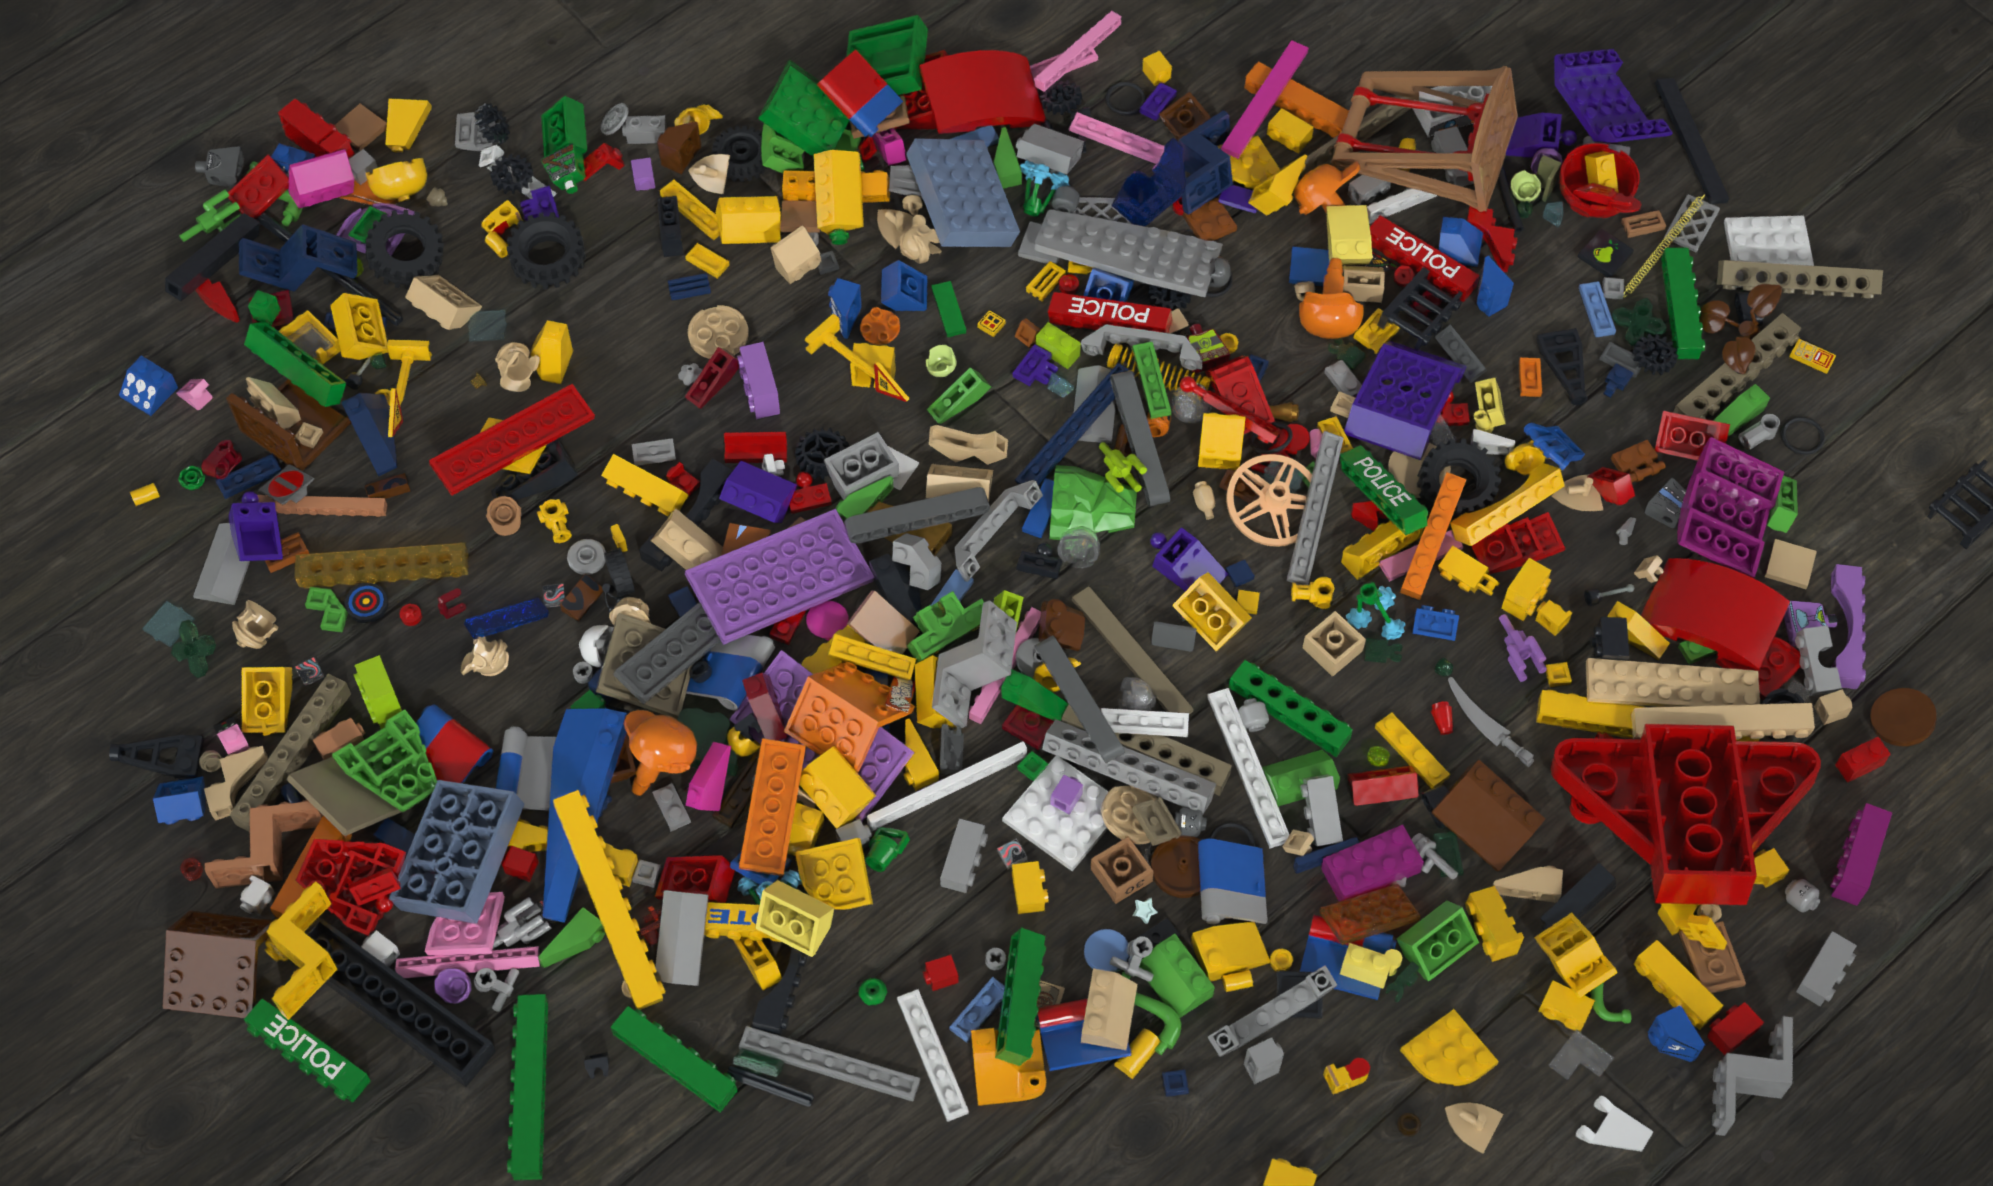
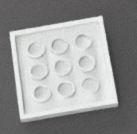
M1804 216L1725 218L1724 226L1731 261L1814 266ZM1740 270L1736 274L1739 281H1742L1744 278V274ZM1758 272L1756 279L1761 283L1764 277L1761 272ZM1778 273L1776 276L1779 284L1783 282L1781 273ZM1800 274L1796 277V282L1799 285L1803 282V277Z
M1056 755L1047 768L1003 816L1002 821L1073 871L1108 830L1101 815V805L1108 791ZM1063 775L1075 777L1083 784V794L1070 815L1050 805L1051 794Z

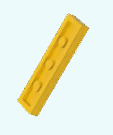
M672 180L660 190V196L662 197L677 196L679 212L712 240L720 236L716 214L678 182Z
M834 634L827 655L908 681L912 677L916 662L915 658Z
M1392 712L1375 725V729L1410 766L1412 765L1417 774L1430 788L1442 784L1449 778L1450 773Z

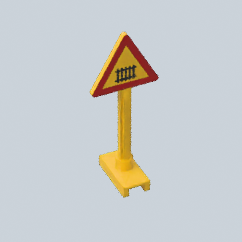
M832 314L805 338V341L809 343L806 351L810 354H813L825 343L827 346L838 351L867 375L873 377L877 392L905 402L909 400V397L878 361L874 364L873 368L837 340L834 334L840 330L839 317L835 314Z
M388 340L387 347L390 359L402 361L397 388L391 389L388 437H393L403 423L400 406L404 399L411 364L414 360L431 361L432 353L429 352V341Z

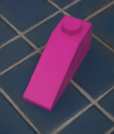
M894 128L876 132L872 136L882 158L888 166L898 165L902 161L907 160L903 140Z
M718 742L712 743L689 784L686 806L699 810L720 811L731 746Z

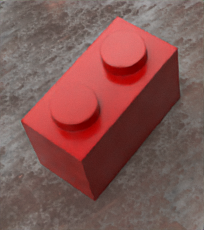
M1876 737L1841 754L1835 766L1848 783L1883 766L1891 754L1881 739Z
M1745 1002L1739 1007L1735 1004L1726 1012L1727 1017L1723 1020L1718 1018L1709 1026L1711 1030L1707 1037L1724 1055L1732 1053L1758 1032L1764 1024L1760 1017Z

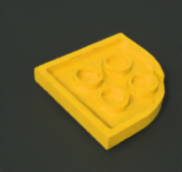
M1259 136L1252 137L1239 159L1229 155L1232 180L1244 184L1245 188L1254 189L1261 182L1280 170Z
M860 838L795 852L802 885L811 897L838 910L853 909L873 904Z
M1454 1009L1401 1047L1400 1050L1414 1068L1425 1078L1438 1084L1444 1083L1454 1086L1466 1085L1476 1081L1499 1062Z

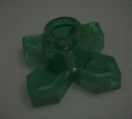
M1648 298L1637 301L1632 311L1622 307L1614 310L1611 317L1617 325L1629 327L1625 338L1631 346L1635 345L1644 336V332L1656 336V334L1661 335L1665 333L1667 329L1662 319L1652 317L1653 305Z
M189 619L182 621L178 630L182 642L173 645L171 654L178 661L188 659L190 672L197 678L204 677L208 670L205 656L214 653L216 648L215 640L210 635L203 634L199 636L197 626Z

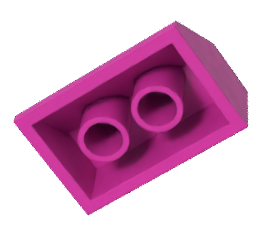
M345 149L289 166V194L299 209L354 192V177Z

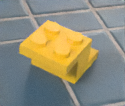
M1570 913L1534 937L1538 945L1549 956L1557 973L1579 998L1617 974L1615 967L1603 955L1594 936L1573 913Z

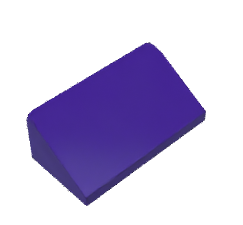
M1232 185L1224 190L1218 201L1219 203L1248 212L1256 213L1258 209L1248 203L1253 191Z

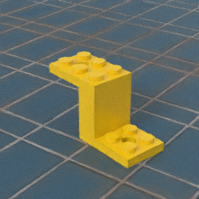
M317 882L305 888L301 897L296 902L291 903L286 908L285 913L279 919L274 920L266 931L276 949L299 967L292 974L291 979L276 990L272 998L281 1014L288 1020L338 970L329 953L304 933L331 905L324 889Z

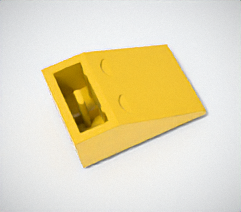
M1303 155L1257 185L1248 203L1265 215L1278 211L1284 205L1287 206L1293 198L1292 193L1299 182V175L1306 166L1304 163L1307 155Z
M1203 414L1198 467L1229 468L1232 470H1237L1240 467L1245 417L1235 414Z

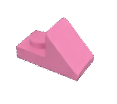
M191 379L176 392L179 397L196 410L202 409L213 398L205 389L209 384L204 379Z

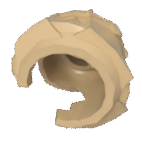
M623 598L609 613V618L613 625L619 613L651 624L649 620V606L640 598Z

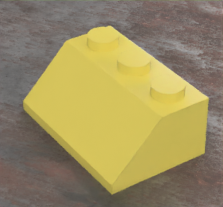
M777 880L762 891L755 929L813 957L831 927L834 908Z

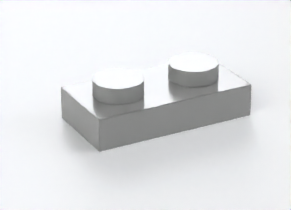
M1343 360L1325 368L1324 373L1338 391L1356 398L1362 385Z
M673 438L632 444L635 466L676 460Z
M673 783L652 792L670 831L691 823Z

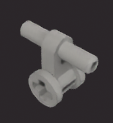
M1138 937L1130 941L1127 945V953L1130 956L1129 961L1126 962L1113 956L1110 960V965L1124 970L1125 974L1129 976H1137L1146 981H1152L1153 973L1139 968L1142 958L1152 952L1151 941L1146 937ZM1140 944V949L1143 951L1139 952V948L1136 945Z
M483 968L477 972L474 978V986L480 992H488L490 990L498 992L499 994L492 1009L500 1012L506 998L510 997L514 989L512 986L519 971L511 968L505 982L496 979V974L493 970ZM486 975L489 977V982L484 985L481 983V978Z

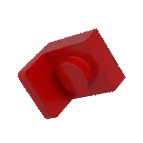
M681 462L671 467L667 472V483L688 494V497L700 486V481L686 472Z

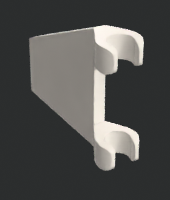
M1600 1096L1594 1103L1595 1108L1607 1113L1596 1134L1585 1125H1582L1576 1132V1136L1579 1139L1591 1144L1642 1151L1653 1133L1652 1130L1614 1106L1604 1096Z

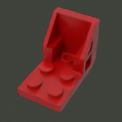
M1241 355L1205 370L1206 376L1210 378V384L1217 395L1269 423L1275 422L1248 356ZM1244 427V434L1251 432V430Z

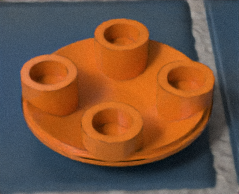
M874 307L861 321V335L869 343L875 345L887 344L893 341L899 334V318L888 310Z

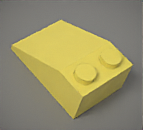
M1327 206L1329 263L1332 258H1339L1342 261V265L1369 264L1372 260V243L1367 206Z

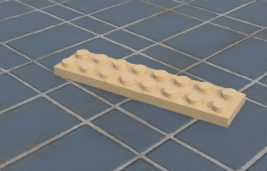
M1588 658L1586 660L1588 702L1655 707L1760 704L1758 671Z

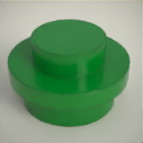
M835 229L829 234V238L832 244L843 245L847 243L849 233L845 232L844 229Z

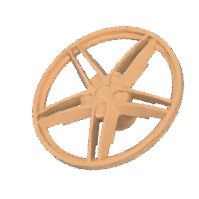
M1274 454L1257 456L1242 464L1232 476L1226 494L1229 515L1240 532L1249 539L1267 546H1286L1296 543L1298 534L1290 537L1286 509L1304 510L1305 505L1291 504V501L1305 503L1307 497L1290 493L1289 485L1295 468L1310 483L1312 474L1308 469L1291 458ZM1265 461L1284 463L1272 484L1266 482L1259 475L1252 473L1248 468ZM1288 464L1291 465V468L1284 483L1279 480ZM1242 473L1247 475L1252 481H1254L1256 484L1262 487V489H1258L1250 480H1248L1244 475H1242ZM1240 477L1260 498L1237 513L1233 494L1236 482ZM1257 506H1260L1262 509L1242 520L1239 518ZM1270 512L1279 539L1260 536L1246 527L1244 522ZM1277 515L1281 516V522L1285 538L1283 539L1277 521Z

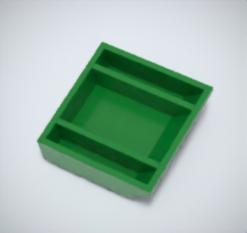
M919 15L849 31L847 56L856 49L897 95L922 90L923 79L919 66L925 63L928 28Z
M789 60L758 119L813 157L814 154L834 150L849 119L817 86L820 82L817 78Z

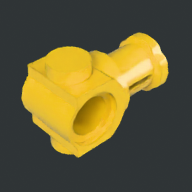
M559 499L545 501L543 505L539 506L540 511H537L540 523L545 522L546 527L552 530L555 543L568 541L572 534L565 525L567 522L565 515L569 514L565 502L561 503Z
M1319 577L1315 582H1310L1309 585H1297L1296 582H1292L1291 600H1309L1316 607L1327 609L1331 606L1334 584L1328 577Z

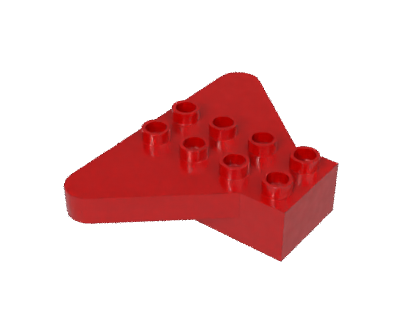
M1645 724L1641 739L1571 738L1560 742L1555 748L1551 773L1560 786L1650 864L1655 903L1747 905L1757 877L1754 851L1812 788L1820 770L1821 760L1813 748L1803 743L1736 741L1734 726Z

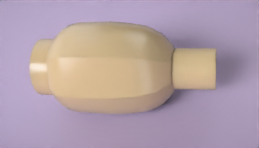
M1206 481L1198 482L1195 484L1193 491L1194 500L1197 507L1204 512L1206 519L1209 520L1214 518L1212 511L1215 507L1214 493Z

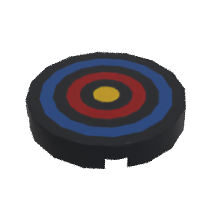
M363 583L349 591L346 596L345 606L348 615L353 620L359 623L374 622L380 619L387 611L388 598L381 586L374 583Z

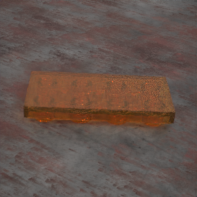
M1399 884L1327 905L1320 909V914L1341 945L1417 922L1421 917Z

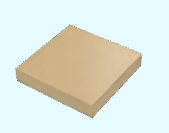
M1775 539L1765 577L1807 589L1817 551Z

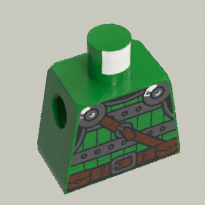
M572 143L541 159L552 182L561 190L566 189L568 194L578 191L576 183L585 179L583 153L575 144Z

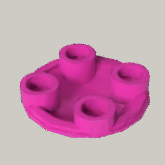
M826 601L810 608L806 624L807 628L815 636L830 641L838 630H843L847 626L849 617L846 609L841 604L834 601Z

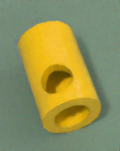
M496 232L489 233L485 238L486 244L500 258L506 257L508 255V244Z
M154 483L130 492L136 506L160 497Z
M1250 970L1222 975L1225 992L1253 987Z

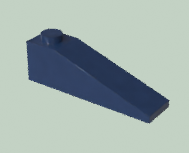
M359 393L342 401L341 403L378 476L397 468L394 436L388 437L390 405L385 395Z

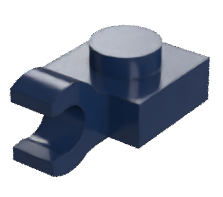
M1616 363L1605 379V382L1608 384L1604 395L1611 398L1617 388L1623 391L1634 373Z

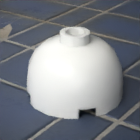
M597 625L585 631L579 642V648L582 657L587 663L600 668L603 666L614 627Z

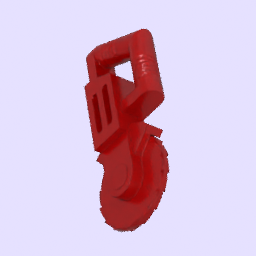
M1590 183L1573 191V194L1578 198L1608 205V207L1612 206L1616 211L1632 213L1641 208V203L1636 198L1626 197L1623 193H1617L1615 188Z
M1289 424L1288 426L1292 430L1291 442L1283 450L1272 454L1288 458L1291 457L1287 454L1297 455V451L1304 449L1309 444L1310 435L1308 430L1299 424ZM1283 428L1276 440L1277 443L1268 450L1278 448L1286 442L1288 438L1286 429ZM1265 461L1264 463L1273 466L1278 461ZM1262 462L1250 468L1275 478L1284 463L1280 462L1274 468L1262 465Z

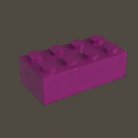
M1868 803L1865 804L1862 810H1857L1855 818H1852L1848 831H1850L1849 837H1846L1842 847L1844 850L1843 856H1840L1836 865L1838 872L1833 876L1830 887L1833 888L1832 897L1856 906L1864 897L1870 887L1892 812Z
M1401 825L1325 857L1321 869L1340 905L1343 906L1388 887L1395 881L1402 880V878L1407 879L1420 873L1424 861L1405 827Z

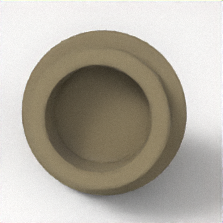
M434 187L426 199L430 202L429 205L433 207L447 206L448 204L445 192L441 188L437 189Z
M208 750L201 755L199 764L203 770L215 772L221 767L220 759L222 758L217 751Z

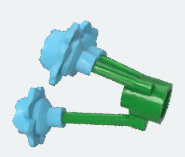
M1027 160L1024 164H1020L1021 172L1026 175L1027 180L1025 202L1023 205L1024 213L1038 217L1039 213H1044L1045 207L1055 194L1057 188L1069 185V177L1061 172L1051 174L1049 167L1043 164H1036ZM1035 176V187L1032 197H1030L1031 181ZM1050 177L1053 186L1051 187V192L1043 204H1041V200L1036 197L1039 185L1042 184L1043 179Z
M1374 582L1363 585L1360 589V594L1356 596L1358 600L1357 608H1351L1350 613L1346 614L1347 622L1356 629L1366 628L1367 624L1372 621V617H1370V611L1362 608V604L1364 602L1368 605H1375L1376 610H1380L1385 619L1386 625L1382 626V637H1386L1387 640L1400 638L1402 633L1405 632V622H1401L1400 619L1393 621L1386 613L1388 607L1393 606L1395 603L1393 600L1396 598V595L1392 593V589L1390 587L1385 588L1384 586H1380L1378 589Z

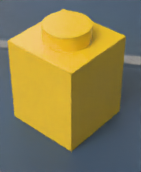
M1160 51L1143 58L1142 71L1154 86L1160 82L1165 83L1171 78L1172 66Z

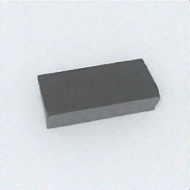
M1156 621L1154 622L1151 644L1192 652L1197 629Z

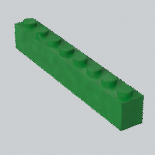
M546 994L518 995V1003H514V1017H517V1025H513V1039H516V1047H512V1060L515 1061V1069H511V1082L514 1083V1091L510 1092V1104L513 1105V1113L509 1114V1126L513 1127L512 1136L508 1137V1149L512 1150L511 1158L507 1160V1171L511 1173L514 1180L542 1179L548 1000Z

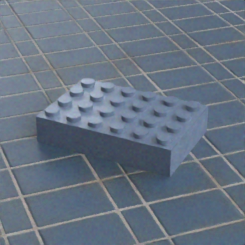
M914 139L906 155L941 247H1011L1020 230L984 140Z
M438 780L397 879L401 884V889L392 892L389 900L401 911L477 924L524 807V802L513 791Z

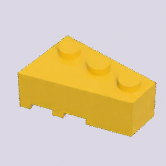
M1492 886L1470 893L1465 906L1468 914L1473 916L1477 935L1482 937L1485 954L1490 956L1492 962L1516 955L1524 936L1522 932L1517 933L1513 927L1515 920L1513 917L1508 918L1505 912L1506 905L1496 887Z

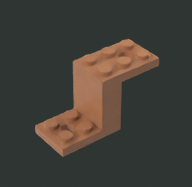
M307 799L299 803L282 802L274 806L259 805L257 808H250V857L239 856L233 860L215 859L212 862L205 863V872L215 888L249 885L252 883L249 879L251 875L264 882L282 881V832L316 828L323 815Z

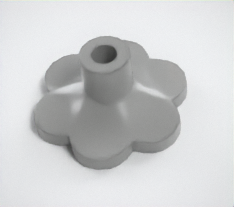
M696 363L683 365L678 378L686 386L694 384L702 369Z

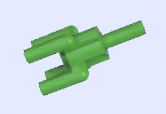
M223 190L203 203V208L206 212L196 218L198 224L179 235V237L185 242L202 230L208 234L217 228L221 232L241 215L240 213L224 224L223 219L240 209L237 202L232 204L229 201L220 208L215 209L213 206L229 197L227 191Z

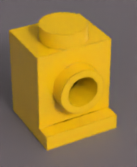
M1551 600L1547 603L1543 601L1536 610L1538 614L1535 621L1556 636L1569 623L1572 612L1568 611L1566 613L1560 605L1554 604Z

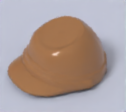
M498 497L490 502L486 517L497 534L502 536L511 535L517 532L521 525V507L511 497Z

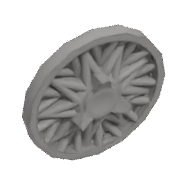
M619 103L605 115L601 123V131L605 135L613 134L623 125L629 112L627 105Z
M583 539L570 547L567 561L574 572L581 575H590L603 568L606 562L604 557L606 551L600 542L593 539Z

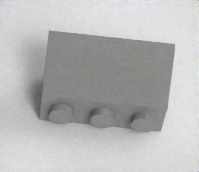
M878 432L824 459L833 484L843 500L848 495L888 476L893 478L899 476V463Z

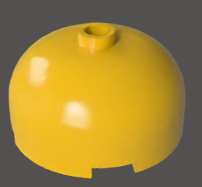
M423 158L412 159V162L401 161L373 169V173H365L368 185L377 197L384 200L398 199V202L409 200V196L419 192L427 181V171Z

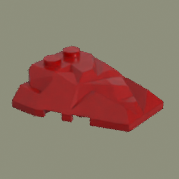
M313 839L295 881L304 889L317 882L322 886L331 903L327 909L342 920V923L347 927L369 936L385 912H380L376 908V899L359 906L349 890V884L389 867L392 868L398 878L406 852L385 843Z

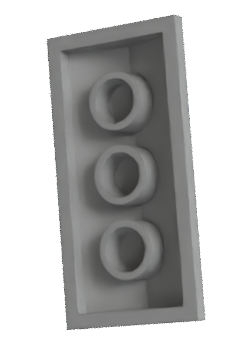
M1100 365L1078 369L1074 412L1108 375L1111 369ZM1116 399L1111 402L1078 441L1112 444Z
M230 523L219 524L193 595L196 599L232 605L236 603L250 561H239L231 535Z
M664 890L655 966L657 972L654 974L656 981L699 986L709 895Z

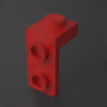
M603 143L584 159V181L607 163L620 170L625 166L622 160V153L617 148H612Z

